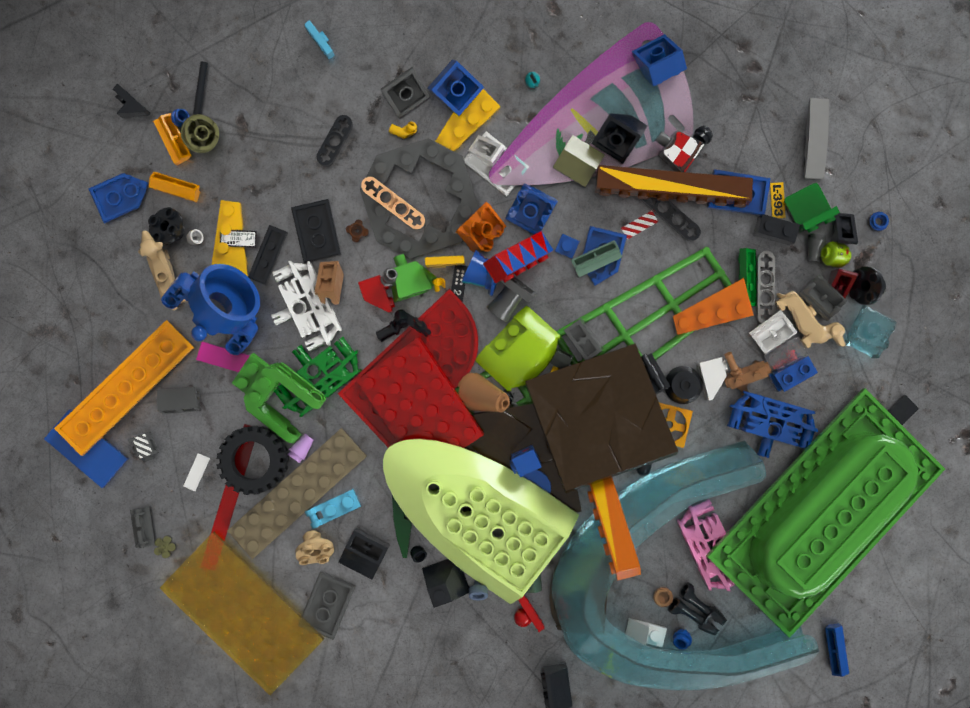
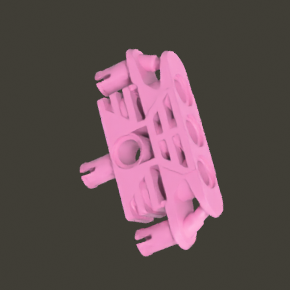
M710 499L693 507L689 504L688 510L683 515L681 521L679 519L676 521L701 577L709 591H712V588L731 591L730 587L735 584L725 577L706 557L710 551L707 542L713 548L716 541L723 538L726 534L722 523L716 513H712L711 517L707 515L705 519L701 518L698 520L697 517L714 510ZM691 519L693 525L685 528L684 525ZM699 525H701L706 536L703 535ZM717 576L720 580L717 582H711L710 578Z

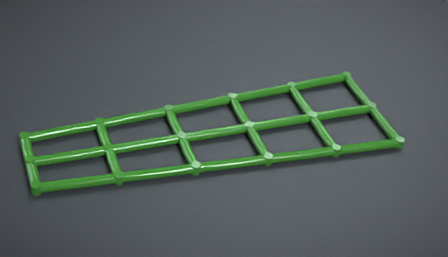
M705 247L580 317L587 323L605 312L620 334L603 345L604 349L594 357L607 353L623 341L627 346L635 344L631 336L671 310L675 315L682 312L678 305L718 279L721 280L725 288L732 285L725 271L711 253L710 248ZM705 256L715 273L673 299L662 280ZM655 284L668 304L628 330H625L612 308ZM580 318L556 331L560 335V340L558 339L559 347L573 356L570 362L571 365L585 360L583 358L579 362L577 361L562 336L566 334L564 330ZM694 331L673 337L652 353L655 360ZM486 371L480 373L486 379L491 377ZM519 386L518 389L524 398L516 403L520 405L532 402L526 386ZM456 387L455 391L459 394L460 388Z

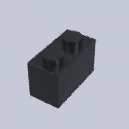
M762 214L757 218L753 235L778 243L792 245L796 241L800 224Z

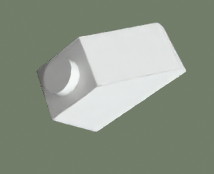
M722 357L696 363L698 373L702 379V388L706 400L714 399L727 376V363L725 360H722Z

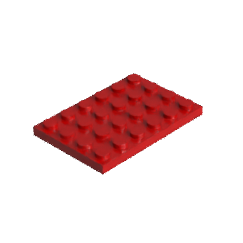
M420 337L357 379V382L397 442L409 439H426L465 448L484 435V432Z

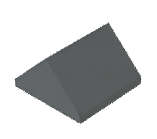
M413 67L381 88L382 95L398 118H401L430 97Z

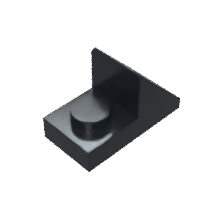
M116 84L112 89L117 93L115 97L124 104L117 112L120 117H141L151 114L119 84Z
M839 213L835 215L836 219L833 221L835 232L831 241L857 245L858 237L854 214Z

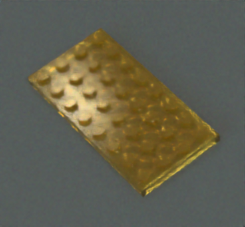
M215 532L160 587L186 615L269 695L325 639Z

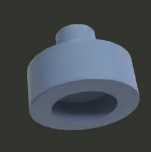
M477 581L469 588V598L472 600L480 601L488 597V588Z

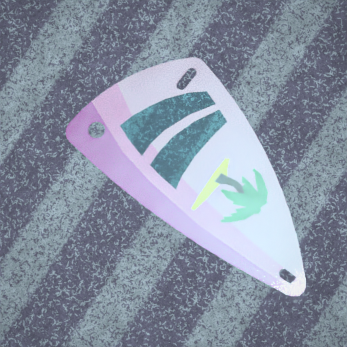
M652 22L643 23L601 54L571 80L532 119L491 168L489 172L490 181L496 185H524V183L527 185H541L573 181L553 168L572 135L605 154L599 165L630 167L659 155L663 146L656 142L655 139L660 132L663 131L671 137L675 131H678L668 120L670 115H674L684 126L685 130L682 133L692 136L693 107L684 71L653 87L645 79L632 55V51L641 47L645 40L653 41L664 35L658 26ZM610 113L632 115L647 125L643 135L623 164L591 144ZM505 166H511L512 171L503 178L499 172ZM596 169V171L594 172V174H593L592 177H595V176H596V174H597V169Z

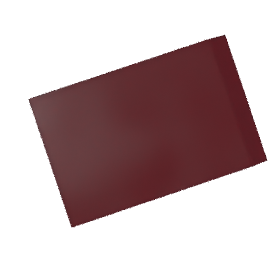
M838 268L831 271L828 283L846 299L858 273Z

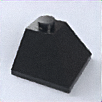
M610 113L591 144L623 164L643 135L647 125L632 115Z
M449 559L422 567L433 608L450 603L469 593V585L464 571Z

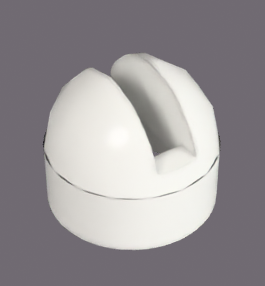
M198 229L191 230L186 235L187 242L190 245H198L203 242V234Z

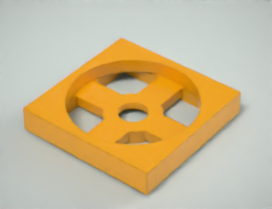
M659 403L662 410L669 409L665 419L673 423L672 428H669L670 431L682 432V436L675 440V444L677 447L684 448L693 411ZM676 411L682 413L685 418V424L676 423Z

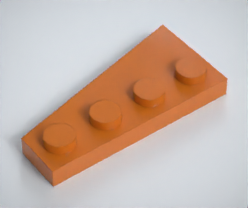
M744 278L674 315L673 320L677 335L754 316Z

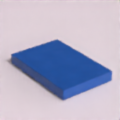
M713 170L712 175L753 178L752 201L748 206L746 205V207L742 208L735 207L734 204L717 206L715 203L708 202L707 208L756 216L765 214L771 178Z

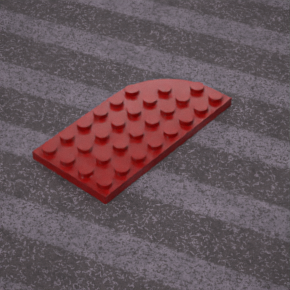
M450 289L418 318L420 321H424L427 328L431 330L430 335L425 337L422 333L409 326L337 393L388 448L397 443V441L357 382V379L420 337L453 388L458 387L461 379L470 373L475 363L478 352V333L475 321L468 308Z

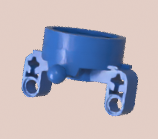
M213 264L205 268L200 275L194 271L191 275L181 273L161 298L163 305L170 309H175L183 299L188 301L194 314L192 321L196 325L191 331V336L194 340L203 341L207 337V333L212 336L217 333L232 334L225 345L226 350L232 355L241 354L251 343L258 331V326L255 323L257 320L255 315L260 308L258 290L250 278L235 267L226 264ZM210 299L218 301L224 307L226 313L217 308Z

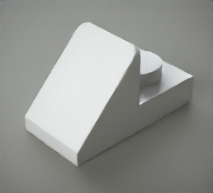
M629 618L624 637L645 646L647 643L663 647L667 628Z

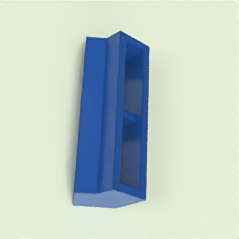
M839 623L827 625L825 630L832 676L843 677L849 674L843 626ZM836 653H837V659H838L839 669H838V667H837Z

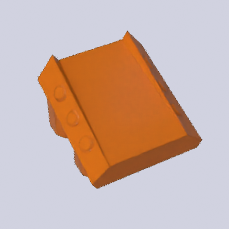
M485 202L455 233L462 238L470 248L469 250L474 253L475 250L478 252H489L493 248V239L503 234L506 225L491 205Z

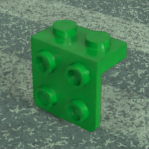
M813 183L784 199V203L794 223L800 224V233L805 230L810 233L819 228L817 224L823 221L825 224H828L836 219L835 215L840 213L837 206L831 209L818 183Z

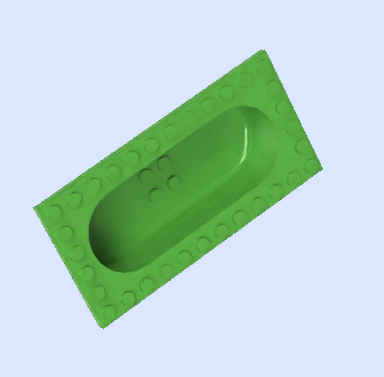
M862 388L709 551L706 557L790 638L941 475L945 468L866 388Z

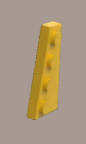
M483 89L460 116L454 112L452 113L435 142L455 152L501 106Z
M225 200L220 202L211 265L226 264L237 268L248 276L245 247H229L224 242L220 243V232L223 235H228L231 233V230H243L244 228L242 206L239 202Z

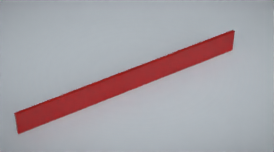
M252 441L242 444L235 455L236 468L243 476H245L255 443ZM225 485L201 567L216 571L239 492L233 491L234 487L232 486L228 487Z

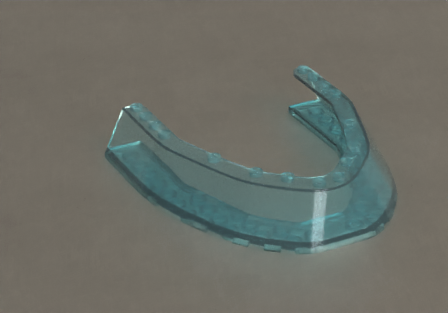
M741 441L666 465L617 493L634 548L636 549L654 532L693 503L762 482L766 477L763 460L746 441ZM594 515L580 526L572 536L571 541L561 555L553 576L552 597L568 647L581 661L596 671L625 684L666 690L721 688L741 684L809 663L819 653L815 638L807 634L803 635L801 626L790 638L779 630L715 651L655 649L638 642L618 630L608 621L604 611L605 599L616 575L611 574L608 564L611 562L610 555H605L603 544H606L605 538H600L598 526L601 525L599 520L595 521Z

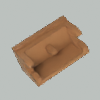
M339 261L320 262L315 295H318L323 304L326 302L325 298H330L334 305L339 304L344 277Z

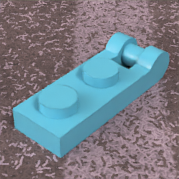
M352 489L305 511L307 517L309 516L312 522L310 525L314 529L362 505L355 490ZM321 511L323 518L318 519L316 512Z

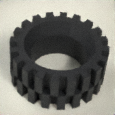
M249 426L233 431L231 435L224 439L226 441L220 445L219 449H221V452L217 453L216 458L219 459L220 463L216 465L217 470L221 469L222 474H219L221 479L225 478L227 481L225 484L228 487H234L233 491L237 493L243 492L244 495H256L275 487L283 479V474L288 469V466H286L289 461V456L286 455L288 449L282 443L284 440L281 437L278 438L275 432L267 430L268 428ZM249 441L257 442L264 446L270 457V465L267 472L258 479H250L243 476L235 465L237 450L242 444Z

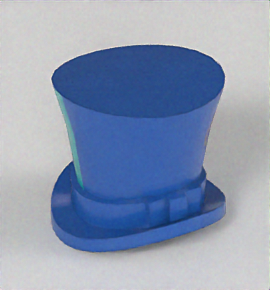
M475 250L462 283L485 287L488 290V294L493 296L496 284L483 265L489 259Z

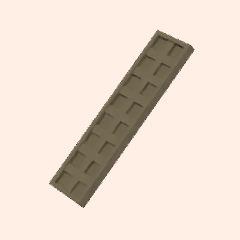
M341 428L230 527L227 532L252 559L255 558L304 514L305 511L363 461L367 455Z

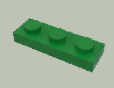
M740 248L738 256L740 273L738 279L744 278L751 307H757L756 249Z

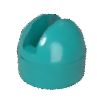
M529 72L525 77V84L529 88H536L540 83V76L536 72ZM530 75H533L536 83H533Z

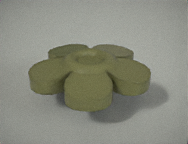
M165 536L163 540L161 538L155 540V545L158 546L154 549L155 555L159 556L162 554L163 558L170 557V551H174L176 548L175 544L171 543V537Z

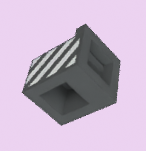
M151 432L128 439L129 443L133 442L134 444L133 452L135 456L139 457V460L142 459L143 463L154 459L153 455L159 453Z

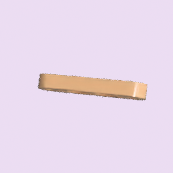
M366 177L362 181V190L411 228L420 229L424 226V215L376 178ZM373 180L375 182L373 185L377 189L379 185L383 187L378 192L377 197L373 195L375 193L373 189L366 190V181L370 182ZM384 191L391 194V200L387 203L382 202L380 199V194ZM403 203L406 205L407 210L404 214L396 212L395 207L397 204ZM410 209L414 211L411 213L414 217L418 215L421 217L420 225H413V220L408 217V220L404 219Z

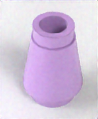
M304 434L303 437L288 449L290 451L287 455L300 463L302 460H305L314 440Z

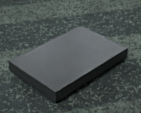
M320 571L298 626L334 640L356 585Z

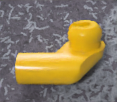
M410 121L402 128L391 124L388 132L406 139L417 132V124Z

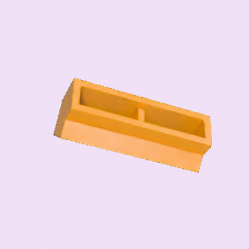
M171 113L161 115L153 122L173 163L179 165L187 161L192 155L184 144L178 127L172 122Z
M153 172L149 177V188L197 203L200 195V185L157 172Z

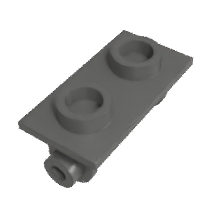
M150 507L130 510L135 547L144 548L155 545Z

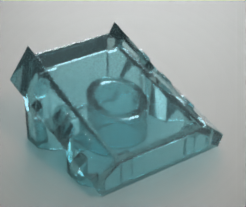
M863 305L845 340L846 345L867 354L870 358H880L882 352L890 344L888 339L895 331L897 322Z

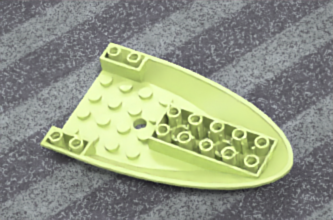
M409 439L394 443L384 454L383 471L386 483L407 518L445 557L509 604L524 596L568 539L579 517L577 512L527 478L520 477L518 473L514 474L513 470L487 457L456 445L436 440ZM436 484L439 486V489L431 490L429 485ZM468 506L471 508V511L463 512L461 508ZM499 528L504 533L501 537H495L492 534L493 530Z

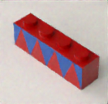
M540 231L494 255L483 265L495 284L502 280L506 283L515 277L513 274L518 276L526 271L525 268L529 270L538 264L537 261L540 264L549 258L548 254L554 250L543 232Z

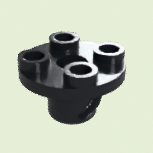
M171 207L159 210L148 219L150 235L155 242H162L163 246L180 240L184 235L182 216Z
M874 267L855 269L853 272L858 273V276L849 291L851 299L862 305L876 303L886 289V282L882 274Z

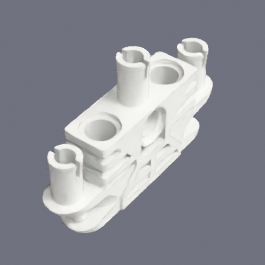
M288 261L289 265L272 272L277 283L293 275L295 276V278L291 279V282L286 281L284 282L285 285H278L288 308L271 314V317L274 319L276 326L293 318L302 338H306L307 335H313V332L320 331V335L305 341V345L309 346L307 347L309 352L326 344L329 347L337 331H342L329 299L325 298L326 302L323 304L318 295H315L317 274L310 261H307V264ZM308 270L309 273L302 276L299 271ZM298 281L300 282L304 293H302L298 285ZM305 298H307V300H308V302H309V304H310V306H311V308H312V310H310V311H309L308 304H307L306 302L302 301V300L305 299ZM301 303L304 309L301 313L297 314L295 306ZM313 314H315L316 319H317V321H318L320 327H318V325H317V323H316V321H315V319H314V317H313ZM333 323L335 326L331 331L327 332L326 326Z

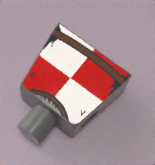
M661 131L655 139L656 142L663 146L659 156L677 172H686L705 145L703 142L680 131H675L671 137Z

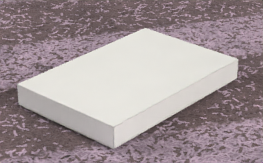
M487 131L482 135V137L501 144L504 147L503 153L506 151L507 147ZM469 152L464 158L465 164L506 197L515 188L516 185H496L492 183L489 179V172L492 167ZM515 155L516 160L525 166L521 172L523 175L529 166ZM505 166L499 174L503 178L512 171L511 166Z

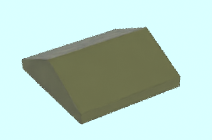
M572 135L553 168L586 187L605 154Z

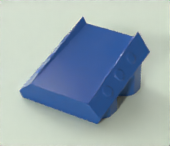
M524 183L505 219L532 234H536L542 231L558 201L554 197Z

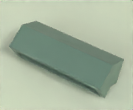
M613 240L572 259L571 263L579 278L621 259L622 255L617 243Z

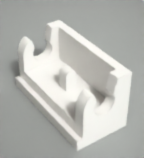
M780 310L749 334L763 353L767 355L795 335L797 331Z

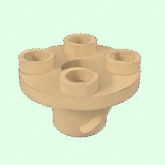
M311 530L303 535V543L296 548L295 556L300 565L325 564L329 562V557L334 553V546L330 540L321 538L319 531Z

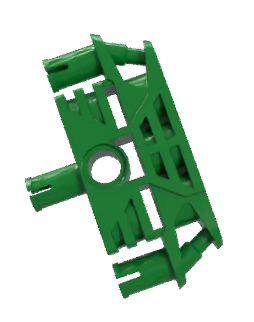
M344 337L334 343L345 357L344 360L337 356L338 354L333 351L334 348L332 346L326 348L313 359H311L302 345L292 351V354L295 355L303 366L296 373L322 392L326 399L362 371V369H358V350L354 351ZM338 363L341 364L329 373V370L332 369L335 365H337ZM349 363L352 365V373L346 368ZM312 365L318 368V373L315 376L309 373V368ZM324 373L326 376L315 384L312 379H318ZM282 384L274 390L275 394L284 404L282 407L284 410L289 409L300 413L299 417H303L314 409L299 397L293 398ZM302 401L306 407L303 409L296 403Z

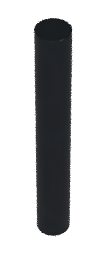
M203 61L200 62L193 115L201 114L208 68V63Z

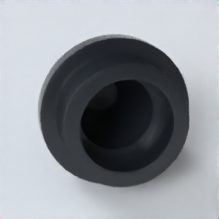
M707 126L697 128L693 135V138L703 142L705 145L710 143L713 137L712 130Z

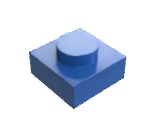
M562 234L555 252L572 259L580 241Z

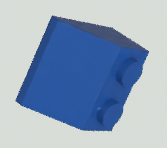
M665 34L632 51V55L642 74L653 87L687 69L683 50Z
M451 60L427 89L455 114L460 116L483 90L484 86L458 61Z

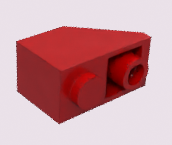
M381 275L358 282L364 301L388 313L394 312L392 309L395 307L392 296L388 297L386 290L389 289V286H384L381 283Z

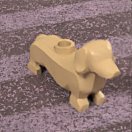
M142 231L138 253L142 257H147L150 270L162 298L175 280L173 268L169 261L170 257L167 249L164 250L162 248V242H155L148 231Z
M791 291L787 294L777 293V297L780 299L775 301V305L781 311L785 310V306L791 311L796 328L804 335L800 341L805 348H810L811 343L822 344L831 338L838 346H846L843 339L845 328L842 324L833 322L822 326L814 317L817 313L811 305L807 307L796 292Z

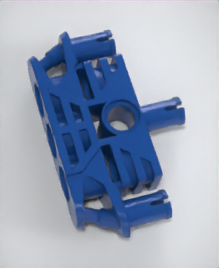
M742 391L744 395L735 404L729 406L732 407L727 426L762 436L757 455L762 457H770L774 440L806 449L812 443L814 433L818 432L812 414L816 413L809 409L747 391ZM750 397V398H751L750 405H749V406H743V405L745 404V402L748 400V398ZM752 412L760 413L761 416H753ZM804 414L807 416V424L802 422ZM770 417L777 418V422L771 421ZM787 422L794 423L795 427L788 426ZM773 425V432L769 434L768 428Z

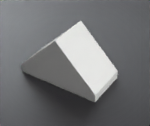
M478 135L468 151L493 168L503 153L504 147Z

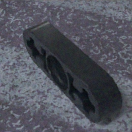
M340 115L331 127L316 156L321 166L329 167L337 158L353 129V122L349 116ZM347 120V124L349 126L344 127L341 131L342 134H344V136H342L338 132H334L335 129L340 131L341 125L339 123ZM338 136L340 138L339 145H330V138ZM326 146H328L332 150H335L334 153L330 151L328 155L330 158L329 161L325 160V162H322V154L326 155L329 151L327 148H325Z

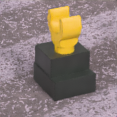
M558 348L551 360V364L554 366L550 372L569 366L573 356Z

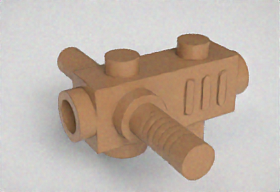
M732 352L724 354L730 367V373H727V377L724 380L727 388L739 389L742 396L744 395L742 391L749 392L747 389L749 383L769 377L768 374L772 373L769 362L765 363L764 361L759 362L755 360L752 365L740 368L737 366ZM749 397L748 400L745 402L747 405L750 404V402H751V398H750V397Z

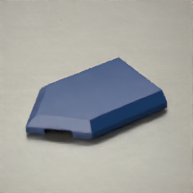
M122 173L88 189L105 224L140 208L149 183Z
M590 226L583 254L615 240L622 255L627 235ZM621 259L588 273L594 286L617 273Z

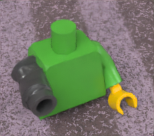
M404 254L395 256L393 259L396 267L385 269L381 277V283L384 286L391 287L394 303L427 293L432 289V286H434L435 292L440 291L439 286L445 288V279L437 278L417 261L407 263Z

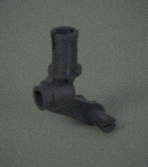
M403 309L395 312L394 320L388 326L376 331V335L381 342L395 334L399 335L401 328H405L408 325L416 329L417 332L422 333L425 337L431 334V330L427 328L424 321H420L417 317H413Z

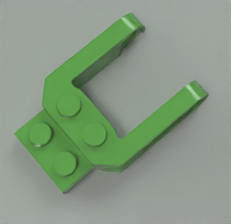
M252 353L232 384L245 393L243 397L245 407L250 414L286 442L296 443L301 433L290 424L288 419L267 404L266 401L279 383L314 409H320L326 401V397L283 362L269 365L255 353Z

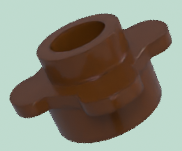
M359 219L346 227V232L350 233L354 242H359L360 238L369 234L368 229L364 228L363 222Z

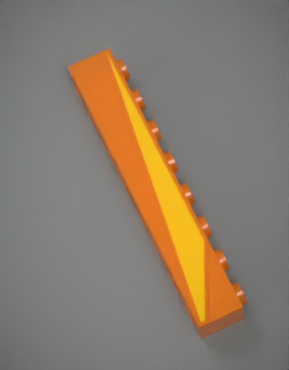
M611 477L589 485L590 491L587 494L590 503L594 502L595 508L592 509L595 521L599 520L601 525L598 526L600 538H605L606 544H603L605 555H610L611 562L608 563L611 574L616 575L617 581L641 575L638 557L613 478Z

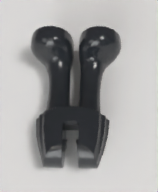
M687 582L681 588L679 596L703 614H698L679 598L673 599L668 607V611L673 615H686L698 624L700 630L716 636L719 629L710 623L709 619L712 618L722 626L727 619L715 606L709 607L699 600L695 595L694 586Z

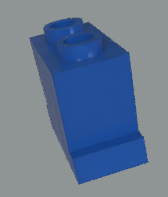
M801 356L796 361L790 362L770 373L769 379L777 392L781 390L785 392L818 372L809 356Z

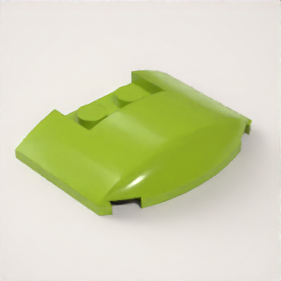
M525 306L483 348L476 357L475 362L507 391H512L511 388L521 385L523 387L525 381L538 377L544 371L557 351L556 348L560 335L530 307Z

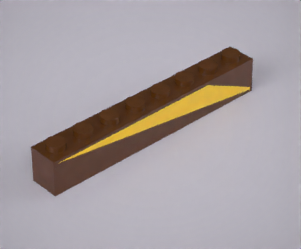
M598 165L595 193H599L602 196L618 194L619 197L623 198L638 196L639 199H649V197H654L659 201L676 199L677 202L681 203L688 202V200L695 201L697 204L712 202L717 206L734 204L735 207L742 208L746 207V205L748 206L752 201L753 178Z

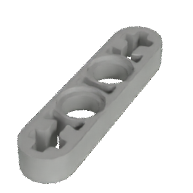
M763 251L756 257V321L760 325L764 322V319H761L764 309H760V306H770V309H766V315L772 317L775 314V256L770 251ZM766 255L767 258H770L766 268H770V270L760 271V268H765V263L761 261V258ZM764 273L770 276L768 284L761 282L760 278ZM764 292L770 295L768 303H763L760 299L761 294Z

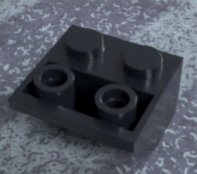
M355 528L338 563L373 580L390 545Z
M566 663L543 666L544 672L541 673L543 689H547L546 692H543L545 708L572 707Z

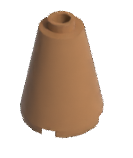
M468 373L458 384L460 388L458 395L469 411L504 412L509 407V396L478 373Z

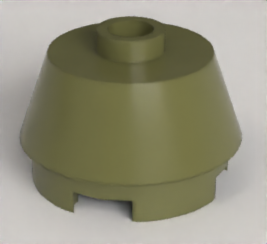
M196 114L184 121L181 127V137L184 144L190 150L197 153H206L216 146L219 139V129L211 118Z

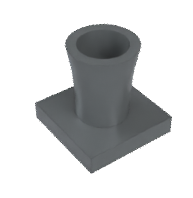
M516 277L506 283L503 280L500 281L505 287L487 305V308L495 316L505 322H509L522 298L529 303L537 296L535 291Z

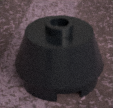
M679 366L667 374L666 379L670 388L665 390V392L672 401L678 404H688L695 401L701 394L702 379L693 368Z

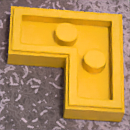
M463 255L426 257L425 265L427 269L446 268V266L465 265Z

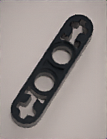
M651 198L640 199L685 240L695 241L699 238L701 234L699 226L669 200H658L653 206ZM661 202L666 203L668 206V210L664 213L660 212L657 208ZM674 215L682 217L680 225L673 224L672 217ZM686 221L689 223L686 227L690 230L694 228L696 236L692 235L689 237L687 235L689 232L685 228L682 231L680 230Z

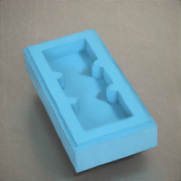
M310 20L304 24L307 32L328 59L334 57L333 50L327 44V41H329L323 31L319 33Z

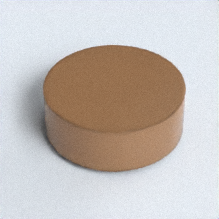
M659 587L653 593V600L658 606L667 607L672 603L673 595L668 588Z

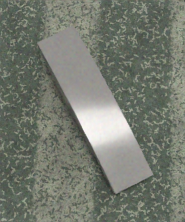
M809 98L805 128L804 178L824 179L829 130V98Z

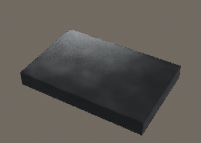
M329 199L291 207L304 264L307 261L314 262L342 255Z

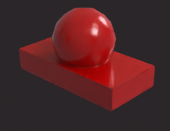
M524 594L518 600L523 608L515 612L514 621L520 627L529 626L532 622L538 632L545 629L544 623Z

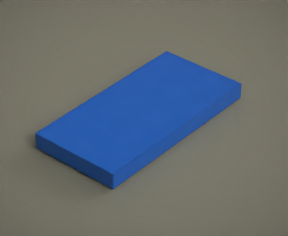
M70 409L44 440L97 485L104 488L129 458L104 437L84 456H81L54 429L72 412Z

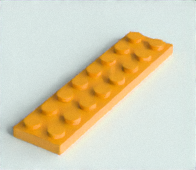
M166 320L54 429L81 456H84L195 347Z

